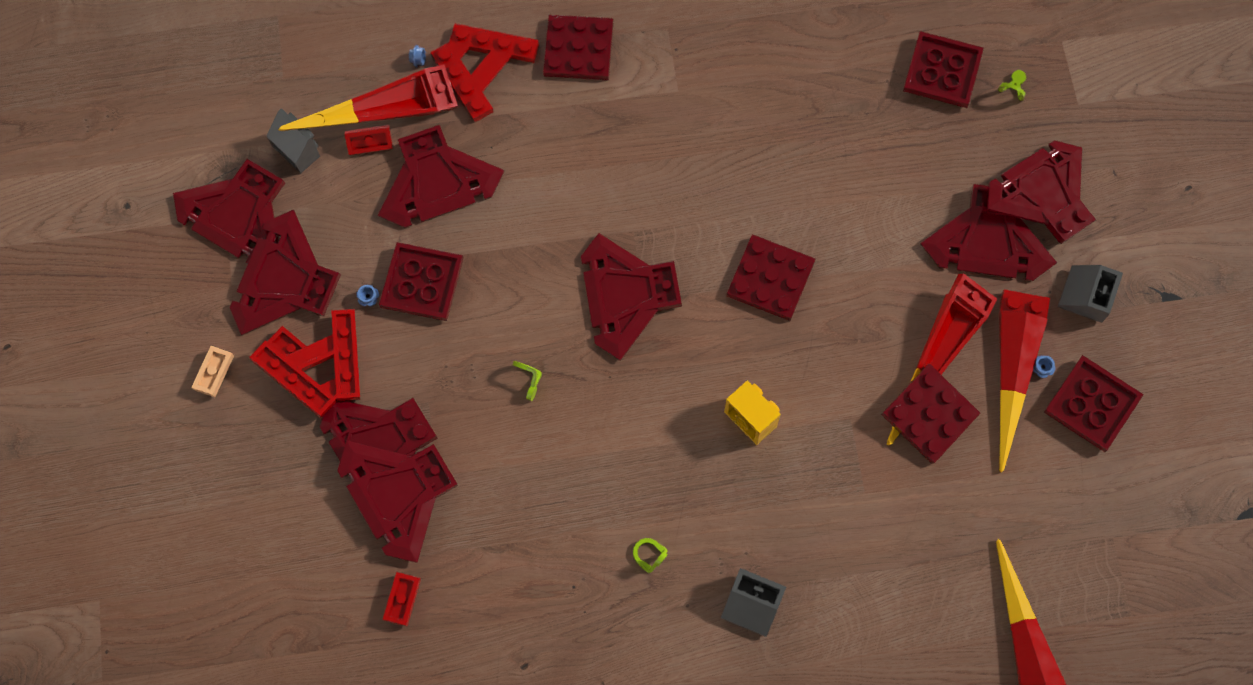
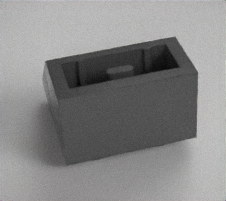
M281 108L277 112L266 136L271 146L301 174L320 157L317 150L319 146L313 139V133L308 128L279 131L281 126L298 120L291 112L287 114Z
M1072 265L1058 307L1103 323L1111 312L1123 273L1102 265Z
M740 568L721 619L767 637L786 587Z

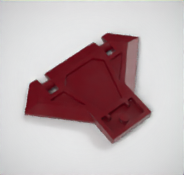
M440 125L402 137L397 140L405 162L378 216L407 228L412 226L410 219L419 216L421 222L475 204L474 197L483 194L485 200L493 196L505 170L449 147ZM478 182L479 186L470 188L471 184ZM415 204L416 208L407 211L406 207Z
M1054 140L1048 144L1050 152L1042 148L1001 175L1004 180L1002 183L996 178L989 182L987 210L1045 224L1057 241L1063 244L1092 224L1096 219L1080 200L1082 147Z
M246 159L233 179L173 193L177 221L183 225L188 221L193 222L191 230L237 258L244 253L248 256L246 260L248 264L254 250L249 245L251 242L256 244L258 238L266 239L268 231L263 230L266 221L275 218L272 202L285 185V182L266 169ZM197 209L202 211L199 216L195 214ZM277 235L276 240H275V242H274V243H277V244L279 243L278 235Z
M973 184L970 208L920 243L937 266L944 269L948 268V262L957 263L958 271L1016 279L1017 272L1025 273V280L1034 281L1057 264L1056 260L1021 218L987 210L989 186ZM950 249L958 250V254H951ZM1019 259L1026 260V264L1018 263Z
M294 209L265 222L263 230L268 231L266 239L258 238L236 291L242 294L239 302L232 300L229 307L241 335L299 309L323 317L327 311L341 274L318 265ZM277 235L281 236L278 244L274 243ZM251 298L255 299L252 307L248 306Z
M600 233L597 234L581 255L582 265L589 264L590 268L589 271L583 272L592 328L600 329V334L594 336L595 345L619 361L622 360L657 311L682 307L674 261L648 265ZM604 262V267L599 268L598 263ZM614 325L615 331L609 332L608 326Z
M414 398L391 411L347 401H337L324 414L320 424L323 434L331 432L334 436L329 441V444L339 461L341 460L346 441L413 456L416 451L437 439L435 432ZM343 424H345L347 430H345L344 432H342L339 428ZM363 468L357 470L360 477L365 475Z
M346 441L337 472L341 478L349 476L352 483L346 487L376 540L384 537L387 544L382 547L383 552L386 556L418 563L436 498L458 486L434 444L413 456H408ZM361 468L365 472V475L362 477L357 472ZM398 529L401 536L395 538L392 531Z

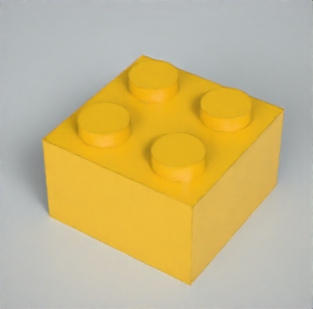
M747 380L726 399L724 412L758 445L777 427L781 414L779 413V407L771 400L768 402L762 396V390L756 384L752 385Z

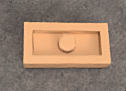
M210 346L191 388L203 394L216 397L234 358L233 353Z

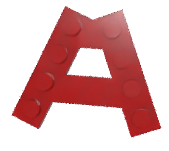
M455 23L449 42L430 53L437 66L445 65L452 89L473 121L477 122L494 112L483 91L510 59L534 63L539 40ZM468 50L488 54L472 74L469 73L461 61V58Z
M355 309L331 310L333 334L286 356L265 340L249 358L318 417L322 418L337 401L360 400ZM334 357V379L319 385L304 372Z

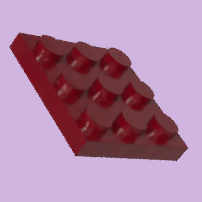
M549 15L543 69L544 77L609 80L613 18Z
M920 31L903 92L968 108L984 48Z
M752 234L726 296L791 321L816 258Z
M396 242L379 303L380 308L447 321L464 259L463 255Z
M1082 355L1044 413L1103 452H1106L1144 394Z
M930 363L881 413L931 464H934L980 414Z

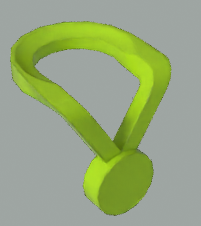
M1022 70L1014 71L1011 76V82L1002 83L997 91L1003 92L1008 88H1012L1017 91L1018 99L1024 101L1025 92L1021 89L1020 85L1026 80L1025 72Z
M513 361L512 365L533 373L531 386L526 396L527 400L533 401L537 392L536 386L542 376V372L529 365Z
M644 538L635 544L633 557L641 568L651 573L666 558L668 550L652 538ZM644 543L654 545L661 552V555L652 566L642 561L638 556V548Z

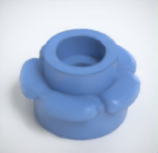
M415 45L409 51V61L415 67L424 65L426 60L425 48Z
M372 285L361 286L356 295L358 303L362 306L375 305L377 298H379L378 290L374 289Z
M1038 356L1033 372L1037 373L1041 378L1053 375L1055 372L1054 360L1049 356Z

